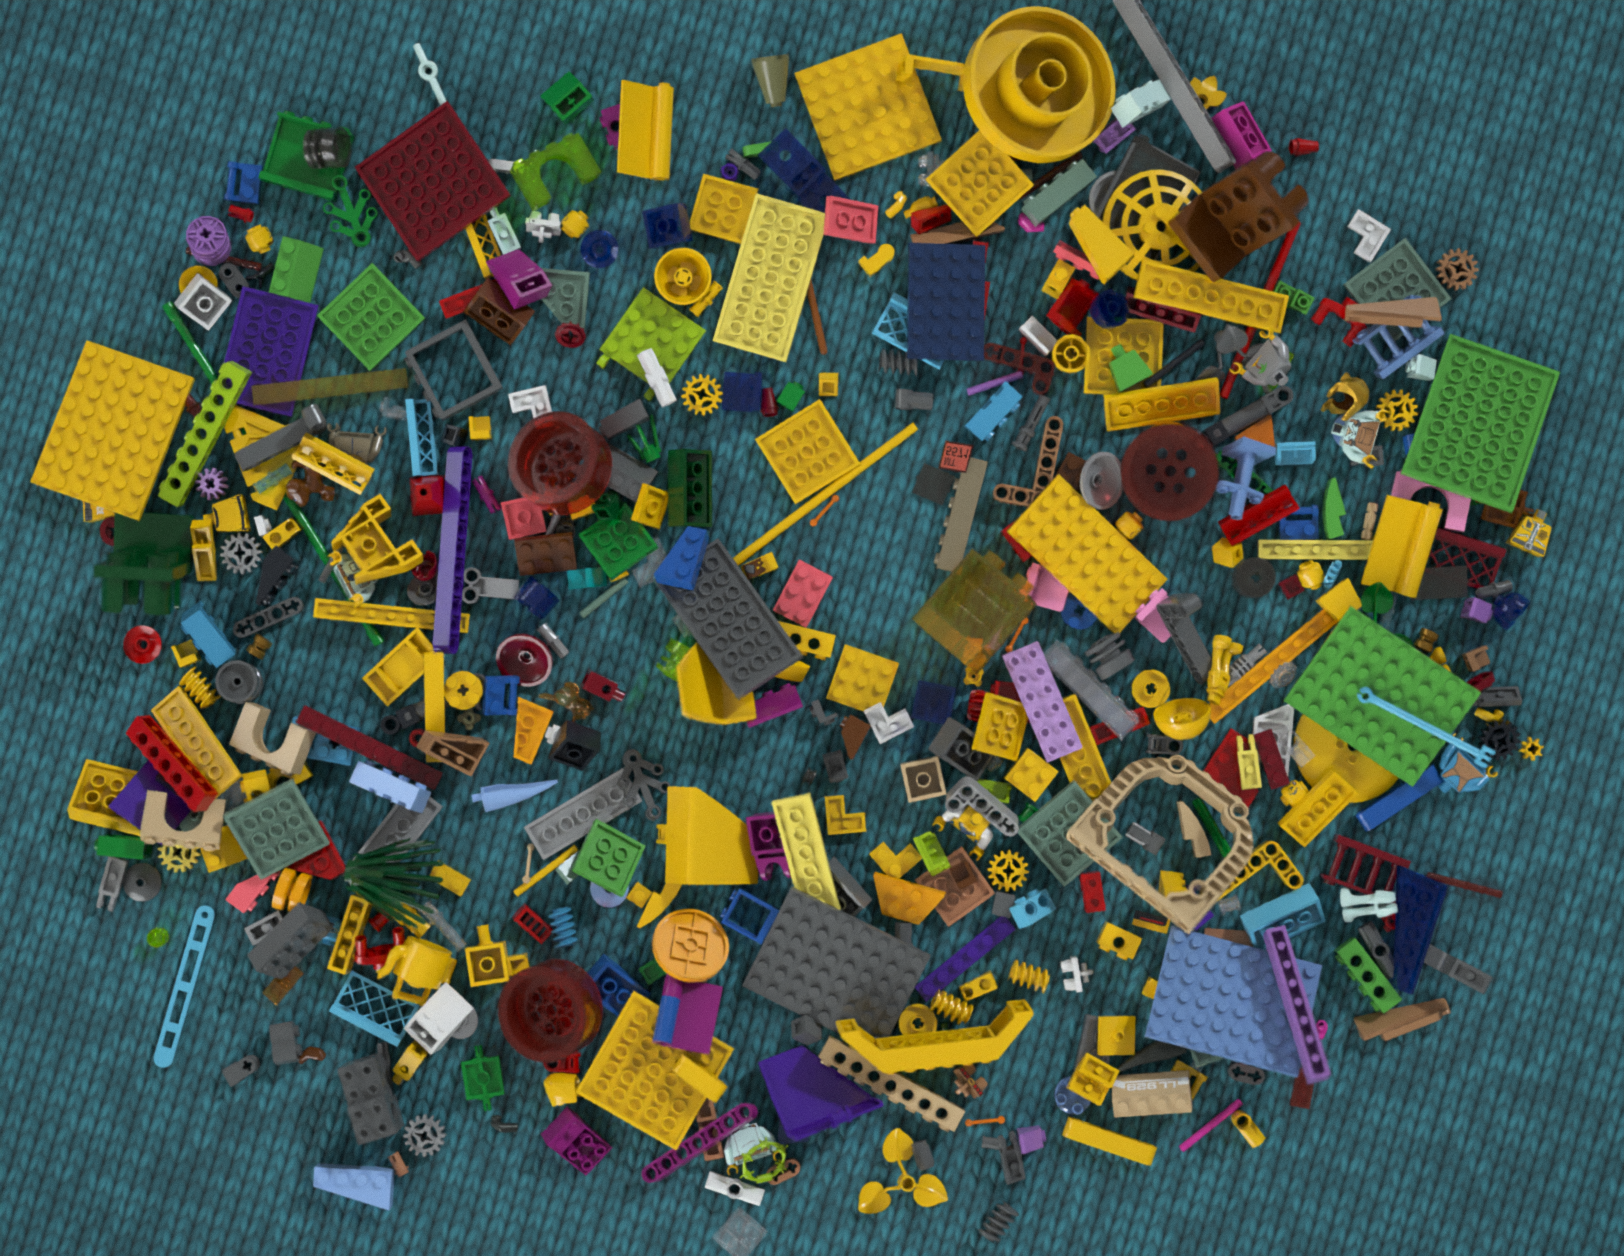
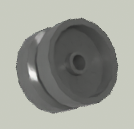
M240 660L230 661L218 670L216 688L225 700L239 705L245 704V702L255 701L260 696L263 689V677L260 671L249 663Z

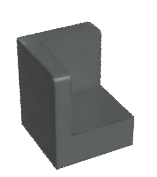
M995 890L992 914L1010 918L1011 912L1009 908L1014 904L1015 895Z
M803 1015L791 1021L792 1039L805 1045L813 1044L822 1039L821 1025L816 1023L813 1018Z

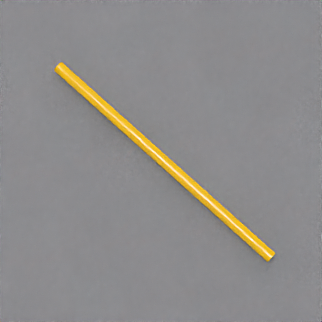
M912 422L863 459L860 465L839 477L733 557L736 564L740 565L918 431L916 425Z

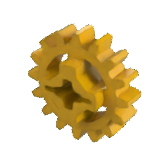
M699 374V379L692 376L693 381H686L688 387L682 388L686 392V394L681 395L683 399H686L683 404L684 406L690 405L688 411L690 412L694 409L695 415L702 412V415L705 416L706 411L713 414L712 408L714 407L718 410L717 402L722 403L719 396L723 395V392L718 391L721 385H715V378L710 381L709 375L703 378L702 374ZM702 383L700 387L692 388L694 385ZM709 385L713 387L715 395L709 392ZM703 390L708 397H703L700 400L699 395L696 393H701ZM689 395L695 397V405L690 401ZM707 402H712L711 405L702 408L703 404Z
M1391 390L1390 394L1384 393L1385 399H1378L1381 405H1376L1375 408L1379 409V411L1386 409L1390 412L1387 413V417L1385 413L1383 414V419H1389L1388 422H1384L1383 428L1391 426V431H1394L1396 427L1398 431H1402L1403 426L1407 429L1410 427L1409 423L1415 422L1412 417L1418 415L1417 412H1414L1418 405L1412 404L1415 398L1409 399V392L1403 395V390H1399L1397 394L1395 390ZM1392 398H1399L1397 402L1390 401ZM1397 406H1399L1398 411H1399L1400 413L1394 415V414H1395V413H1394V412H1395V409H1394V408L1397 407ZM1398 418L1404 420L1401 423H1394Z
M1009 849L1007 854H1004L1001 850V856L998 857L994 854L995 861L989 860L992 867L987 868V871H990L992 874L988 875V878H994L992 885L998 883L999 890L1005 887V891L1008 892L1009 887H1012L1015 891L1017 884L1022 887L1021 881H1027L1024 874H1028L1029 871L1025 870L1024 867L1028 866V863H1022L1024 857L1018 858L1017 851L1012 855ZM1005 858L1001 866H996L1000 860ZM1012 858L1015 859V860L1019 863L1020 868H1019V867H1015V866L1012 864V863H1013ZM1009 862V866L1011 869H1013V872L1009 873L1007 879L1006 873L1003 872V869L1007 868ZM995 873L1001 874L1004 882L998 880ZM1015 875H1020L1016 881L1011 883V879Z

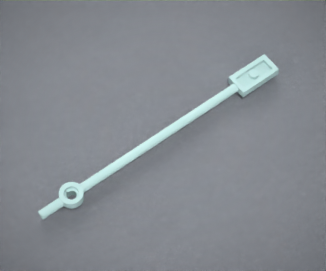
M420 43L413 45V48L421 63L418 72L422 79L430 82L439 104L442 105L446 102V98L436 79L438 67L434 62L427 60ZM432 69V73L428 75L426 70ZM496 207L490 211L492 219L488 220V223L503 255L517 249H522L506 214L499 215Z

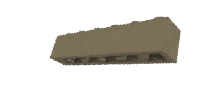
M970 457L967 472H961L959 479L955 478L953 489L956 490L955 496L950 497L948 508H951L950 516H945L943 526L946 527L945 534L940 536L938 545H941L940 553L936 552L934 559L937 569L956 574L960 572L987 461Z

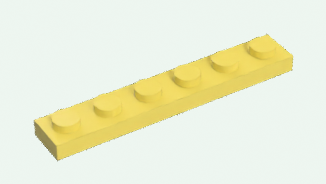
M1258 540V559L1368 560L1373 541Z

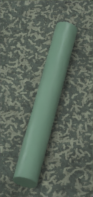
M621 578L580 611L583 618L588 616L629 583L626 578Z

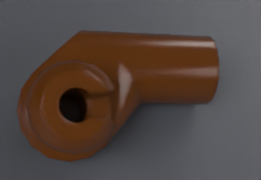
M309 1046L302 1052L298 1062L303 1064L308 1059L323 1061L326 1053L321 1048Z

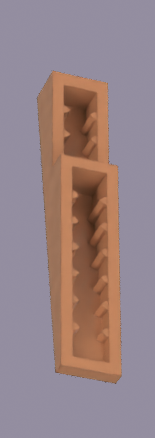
M707 1097L696 1115L699 1131L717 1119L714 1102ZM716 1128L712 1130V1134L715 1138L718 1135V1130ZM722 1141L703 1152L705 1161L725 1157Z

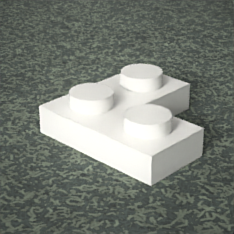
M1359 209L1347 226L1363 236L1354 254L1369 263L1391 230Z
M546 385L508 394L512 413L531 409L535 427L555 423Z
M880 702L864 710L880 744L914 727L906 709L888 717Z

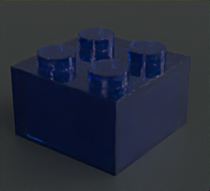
M674 203L642 211L649 249H661L693 241L686 203Z
M917 680L910 718L944 724L948 717L951 718L956 687Z

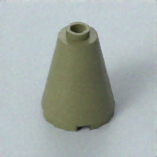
M789 54L751 59L766 104H770L771 107L782 106V102L786 100Z

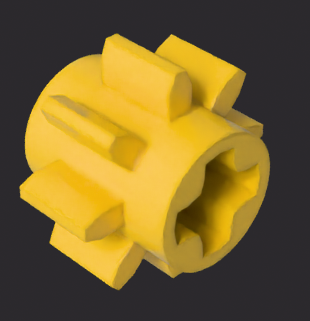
M1527 737V742L1521 741L1522 749L1518 751L1524 753L1523 759H1527L1530 756L1531 761H1535V756H1542L1540 751L1544 746L1538 744L1540 739H1535L1532 742V738ZM1534 746V750L1528 751V748Z

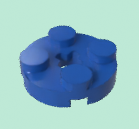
M1070 593L1068 595L1064 610L1060 612L1064 623L1078 630L1086 629L1093 625L1097 617L1073 594ZM1077 605L1086 609L1082 612V616L1074 612L1077 609Z

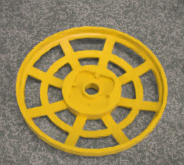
M1148 170L1129 177L1113 191L1106 203L1102 222L1110 229V216L1117 199L1127 205L1122 215L1121 228L1111 229L1116 236H1123L1126 246L1134 253L1131 261L1120 269L1125 275L1137 281L1138 273L1133 270L1143 259L1168 266L1181 262L1188 255L1194 259L1168 224V221L1179 212L1178 209L1184 202L1187 205L1190 202L1187 196L1192 189L1197 194L1201 192L1192 181L1172 171ZM1156 175L1174 177L1186 184L1182 191L1179 192L1171 187L1159 186ZM1148 176L1150 188L1140 191L1132 199L1122 193L1134 181ZM1160 192L1173 194L1177 198L1172 205L1162 203ZM1152 193L1153 205L1144 208L1137 203L1143 196ZM1133 209L1140 216L1137 226L1128 227V218ZM1158 221L1163 222L1165 225L1163 232L1158 231L1156 228ZM1138 233L1144 243L1139 251L1132 244L1129 237L1130 234ZM1178 244L1185 250L1181 255L1170 260L1169 248ZM1150 248L1161 250L1162 261L1147 258L1145 254ZM1197 261L1188 271L1195 272L1200 267Z

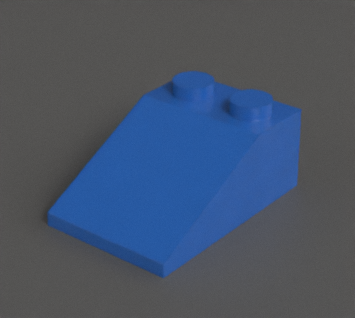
M604 953L579 982L583 992L617 1017H619L633 991L646 998L651 994Z

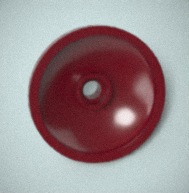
M514 634L507 637L501 642L496 652V663L503 676H519L520 683L517 684L519 686L531 687L541 684L548 678L553 667V659L548 647L538 638L528 634Z

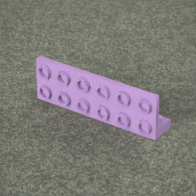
M1036 641L1002 655L1046 762L1048 763L1081 749L1082 744L1039 642Z

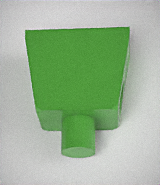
M1121 344L1111 349L1116 359L1109 363V367L1118 393L1153 375L1152 371L1135 350L1126 353Z

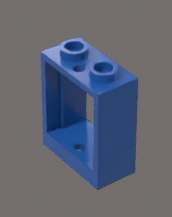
M739 887L738 891L734 890L729 898L732 901L729 908L724 907L720 915L723 918L721 923L762 945L780 909ZM741 895L771 910L758 935L728 919Z

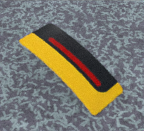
M1136 910L1132 925L1167 934L1171 920Z

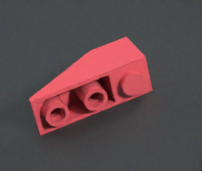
M277 871L260 880L258 875H255L238 883L225 900L242 913H246L248 910L251 912L258 904L256 902L257 898L260 895L262 897L270 888L267 885L271 880L275 881L281 871Z

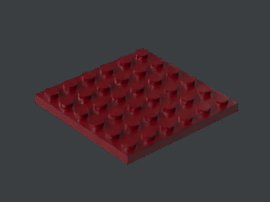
M448 101L355 166V169L418 262L512 196Z

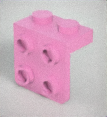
M1032 563V567H1029L1027 570V583L1021 590L1022 600L1030 604L1062 612L1069 591L1043 566Z
M1163 588L1160 591L1155 590L1148 597L1151 601L1146 606L1142 604L1135 611L1138 614L1135 619L1162 643L1166 642L1171 636L1156 607L1158 603L1168 597V593Z

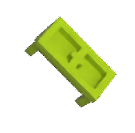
M978 779L977 782L999 801L1009 803L1011 784Z
M929 831L913 838L932 877L951 867L935 833Z

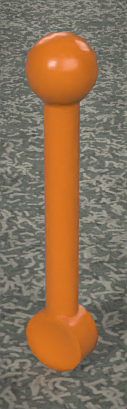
M833 495L832 500L817 515V517L815 519L810 520L811 526H816L817 521L834 504V502L839 501L838 495Z
M1027 617L1021 618V624L1017 629L1013 639L1011 640L1010 644L1005 647V651L1007 653L1012 652V647L1017 637L1019 636L1023 626L1028 623Z
M999 1116L998 1118L994 1119H983L973 1121L971 1119H967L965 1121V1125L970 1127L972 1124L999 1122L1000 1124H1003L1005 1122V1118L1003 1116Z

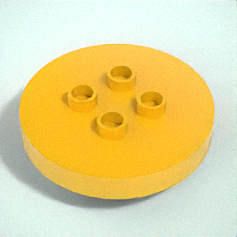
M1034 6L1019 8L1002 15L978 36L966 58L963 72V91L967 108L974 123L995 147L1023 161L1051 163L1073 156L1099 136L1105 128L1112 113L1111 108L1114 106L1115 78L1106 50L1087 26L1065 12L1048 7Z

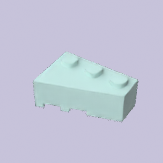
M1160 79L1154 82L1150 80L1142 87H1137L1127 95L1124 94L1115 100L1116 104L1111 109L1124 128L1163 107L1171 100V97Z

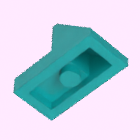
M602 567L567 571L569 590L607 586L606 573Z

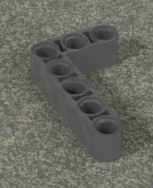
M313 404L302 410L303 418L235 452L234 456L242 471H248L299 445L306 432L316 436L327 430L326 420L318 405Z
M1194 593L1172 594L1157 604V611L1193 678L1198 684L1202 685L1207 682L1208 671L1212 667V659L1189 617L1202 607V603Z

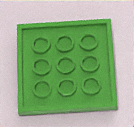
M373 263L317 315L370 372L426 319Z

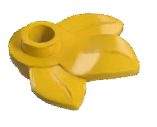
M1215 76L1208 77L1202 82L1194 77L1190 82L1199 99L1204 100L1203 106L1205 109L1209 106L1216 107L1220 105L1226 98L1227 93L1217 91Z

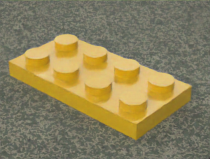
M1331 769L1278 824L1305 848L1359 793L1335 770Z

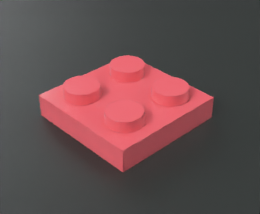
M539 494L501 502L509 540L547 531Z

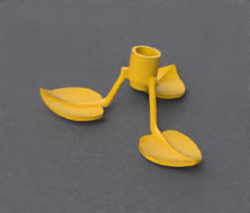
M899 1128L893 1129L886 1136L882 1147L885 1159L888 1162L897 1161L902 1171V1175L897 1180L898 1185L883 1189L879 1182L866 1183L859 1193L858 1210L862 1213L874 1214L885 1210L891 1202L890 1195L886 1193L890 1190L902 1189L910 1192L914 1189L913 1197L923 1207H931L948 1200L943 1184L934 1175H921L917 1184L914 1178L906 1173L901 1160L905 1161L912 1157L913 1148L911 1144L913 1141Z

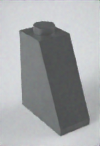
M638 399L600 420L601 426L598 428L602 436H607L610 440L636 427L637 424L641 425L649 421L650 418L641 400Z

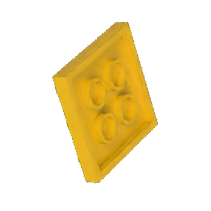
M703 174L688 230L741 244L756 193L758 194L759 189Z
M845 644L826 699L863 712L880 702L884 708L899 663Z
M985 693L972 749L1017 761L1028 720L1023 704L995 694Z

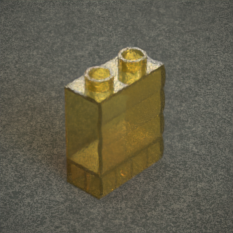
M971 549L912 620L977 674L1000 649L1006 639L1017 629L1020 623L1030 614L1036 606V602L1029 595L1035 587L1026 578L1017 572L1012 579H1009L1001 572L1006 563L995 553L988 550L982 557L974 549Z

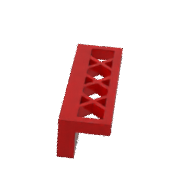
M1285 484L1266 494L1260 504L1250 503L1245 506L1241 520L1231 519V515L1218 521V524L1231 546H1234L1300 508Z

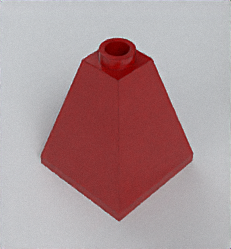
M445 475L409 478L412 516L442 514Z

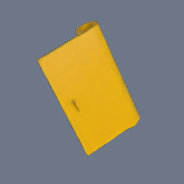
M621 80L618 173L659 181L670 179L674 88L669 83H659V86L653 87Z
M1391 495L1386 496L1361 584L1371 586L1376 582H1382L1389 591L1412 598L1417 597L1443 509L1439 508L1440 504L1429 501L1427 505Z

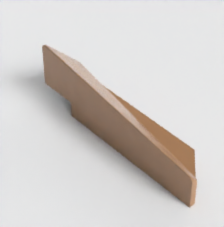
M964 222L929 230V233L911 234L910 237L912 243L959 244L1004 232L1005 227L993 222L976 237Z
M1429 297L1347 305L1344 321L1422 327L1423 320L1441 321L1442 316L1437 298Z

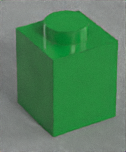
M788 381L777 399V403L794 412L805 394V391L802 390L803 386L796 381L793 383Z

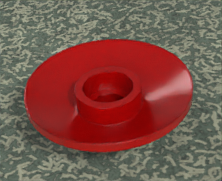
M144 625L130 629L123 641V649L126 656L131 661L139 664H146L155 660L162 648V641L158 632ZM143 641L147 642L146 648L141 647Z

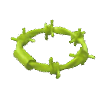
M767 1137L763 1141L759 1139L760 1144L752 1147L745 1154L741 1153L743 1155V1175L739 1178L741 1179L744 1176L745 1179L756 1181L758 1184L772 1180V1177L776 1176L780 1171L784 1173L783 1169L787 1170V1168H784L785 1150L789 1145L784 1147L783 1144L767 1141ZM768 1145L775 1146L777 1149L774 1153L779 1151L782 1155V1161L779 1159V1163L775 1162L778 1165L772 1173L753 1177L751 1174L755 1171L749 1172L746 1168L747 1161H753L751 1155L760 1147L763 1152V1148L770 1149Z

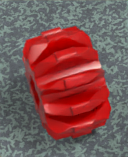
M972 690L970 692L967 712L969 720L979 721L985 693L988 692L983 690Z

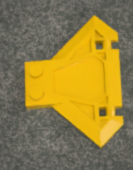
M235 405L224 429L226 434L233 433L235 439L231 440L230 444L235 453L285 426ZM244 428L246 434L242 436L240 429ZM299 445L248 471L243 472L241 469L247 487L254 486L256 491L251 494L253 501L276 511L278 510L286 493V484L292 479L296 469H292V462L294 461L292 456ZM300 452L299 455L305 458H309L308 455H306L303 452ZM266 481L267 488L263 489L261 482Z

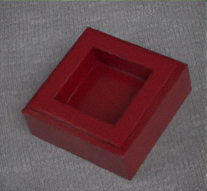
M1296 574L1278 583L1287 600L1305 591Z

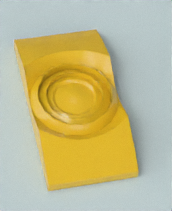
M417 627L362 679L388 707L424 675V653L434 652L433 644Z

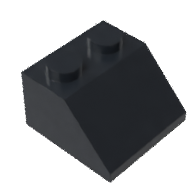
M566 720L557 732L548 759L583 771L600 751L601 732Z

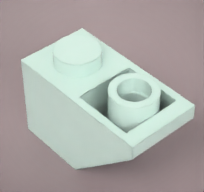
M1419 354L1412 357L1406 363L1405 372L1408 373L1407 378L1433 380L1437 360Z

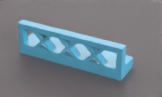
M405 399L413 476L438 475L431 401L427 402L426 399ZM427 403V412L422 417L417 413L416 404ZM422 421L429 425V431L425 436L418 429ZM424 440L431 444V450L427 454H424L420 449V445ZM426 459L433 463V471L423 472L422 464Z

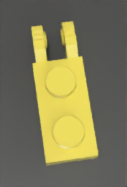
M1253 734L1248 735L1250 750L1245 751L1243 750L1242 737L1236 736L1241 789L1262 788Z

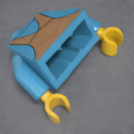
M1448 743L1442 753L1439 764L1441 769L1440 775L1444 781L1438 787L1444 793H1447L1452 787L1458 793L1480 790L1490 780V777H1496L1498 772H1493L1491 775L1490 769L1493 766H1487L1484 769L1474 763V759L1466 751Z

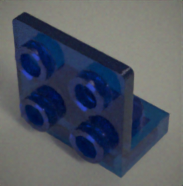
M725 372L722 410L760 413L763 373Z

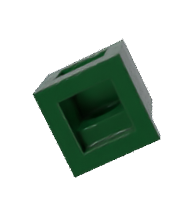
M609 490L608 493H601L596 504H592L591 508L599 520H615L624 503L616 491Z

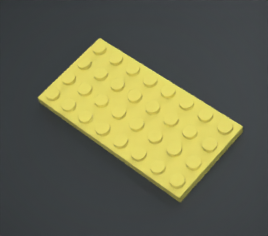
M756 193L714 334V342L787 362L824 237L825 213Z

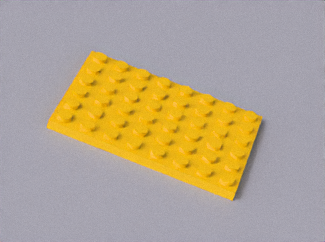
M86 340L30 482L140 521L195 378Z

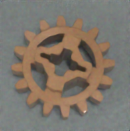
M1460 248L1456 249L1455 253L1452 249L1448 251V255L1444 253L1442 255L1443 260L1439 259L1437 261L1440 267L1435 268L1436 271H1440V274L1436 277L1443 279L1440 284L1447 283V289L1454 286V291H1457L1459 286L1464 290L1466 284L1468 286L1472 285L1471 279H1477L1474 273L1479 271L1478 268H1474V265L1478 262L1471 260L1474 255L1467 256V250L1461 253ZM1458 257L1455 262L1448 261L1451 258ZM1458 266V270L1460 272L1456 273V269L1454 267ZM1459 277L1466 278L1462 282H1456Z

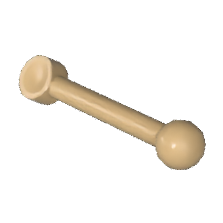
M528 844L526 872L522 878V881L526 884L531 880L529 871L532 851L535 848L533 844Z

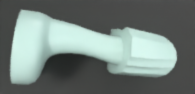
M1341 888L1340 900L1345 922H1352L1354 918L1362 915L1377 914V917L1381 918L1398 912L1397 904L1390 903L1396 900L1395 892L1376 891L1375 894L1357 896L1352 895L1349 888ZM1358 904H1374L1373 906L1353 908L1352 906Z

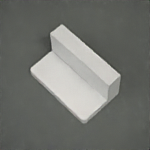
M1033 316L1019 328V331L1045 357L1052 351L1054 344L1057 342Z

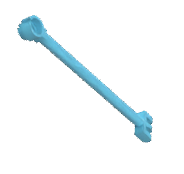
M1361 687L1359 689L1362 694H1369L1367 699L1362 698V694L1357 692L1360 702L1373 703L1476 756L1474 763L1483 768H1487L1488 764L1483 762L1482 759L1489 762L1492 759L1486 755V752L1492 755L1496 752L1485 745H1482L1480 750L1382 700L1374 695L1369 687Z

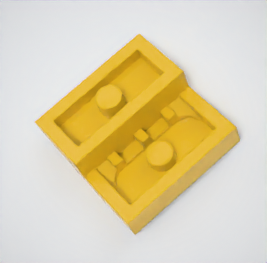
M1085 1053L1066 1088L1101 1106L1108 1089L1113 1087L1119 1070L1091 1054Z

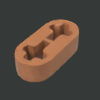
M795 1158L785 1159L784 1168H787L788 1163L791 1162L797 1165L795 1171L792 1172L791 1169L784 1171V1173L777 1176V1180L773 1178L768 1183L776 1185L797 1175L800 1171L799 1161ZM778 1164L768 1168L766 1173H771V1171L777 1168Z

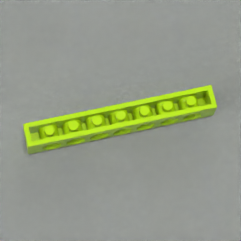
M234 361L223 363L220 367L218 380L212 383L210 387L212 391L209 397L207 396L202 402L201 406L203 409L201 413L195 416L192 430H189L185 435L184 440L186 442L184 446L178 449L175 463H172L167 470L168 477L161 482L158 488L160 490L158 497L176 507L183 506L187 500L195 480L198 478V474L201 473L252 374L250 370ZM227 378L232 380L233 385L231 388L226 385ZM218 395L224 398L222 405L217 401ZM210 411L215 415L214 421L209 419ZM201 428L206 431L205 438L200 435ZM193 445L198 449L197 455L191 450ZM184 462H187L189 465L188 471L183 468ZM176 478L181 483L180 488L176 487L174 484Z

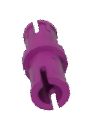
M483 476L477 477L481 485L474 479L472 483L479 492L481 501L485 502L490 514L496 513L492 505H494L497 512L502 508L493 496V490L489 489Z

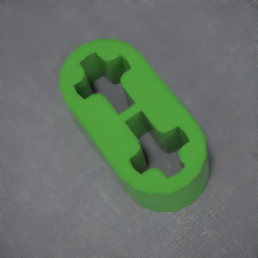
M773 141L742 147L744 158H752L779 153L778 142Z

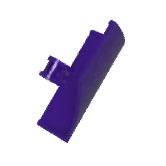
M802 1045L758 1062L762 1077L784 1131L794 1141L830 1127L837 1128L839 1124L844 1122H852L855 1117L883 1107V1101L868 1094L834 1068L822 1064L820 1058Z

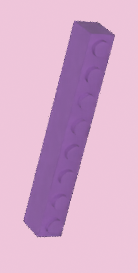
M1284 925L1266 929L1263 938L1307 1083L1311 1084L1327 1080L1331 1075L1286 927Z

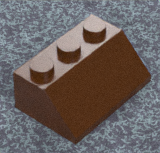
M487 278L463 312L511 345L535 311L528 305L514 309L502 288L496 282Z

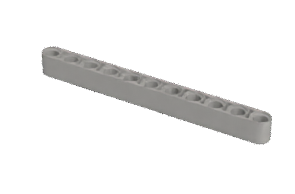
M1113 0V3L1214 170L1220 174L1236 163L1234 155L1141 1Z

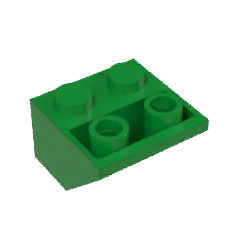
M569 71L540 95L564 125L594 101L593 96Z

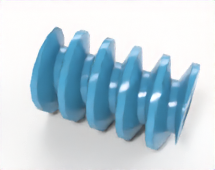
M571 907L548 910L553 912L548 918L554 919L550 926L556 927V929L551 931L552 934H557L553 941L559 942L554 948L575 945L573 943L578 939L577 937H572V935L576 933V930L570 929L575 924L568 921L573 918V915L567 914V912L571 911Z

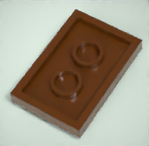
M572 532L514 539L520 576L577 570Z

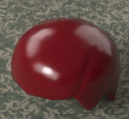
M427 550L426 554L423 555V562L411 569L413 576L422 581L434 578L438 574L439 561L435 553Z

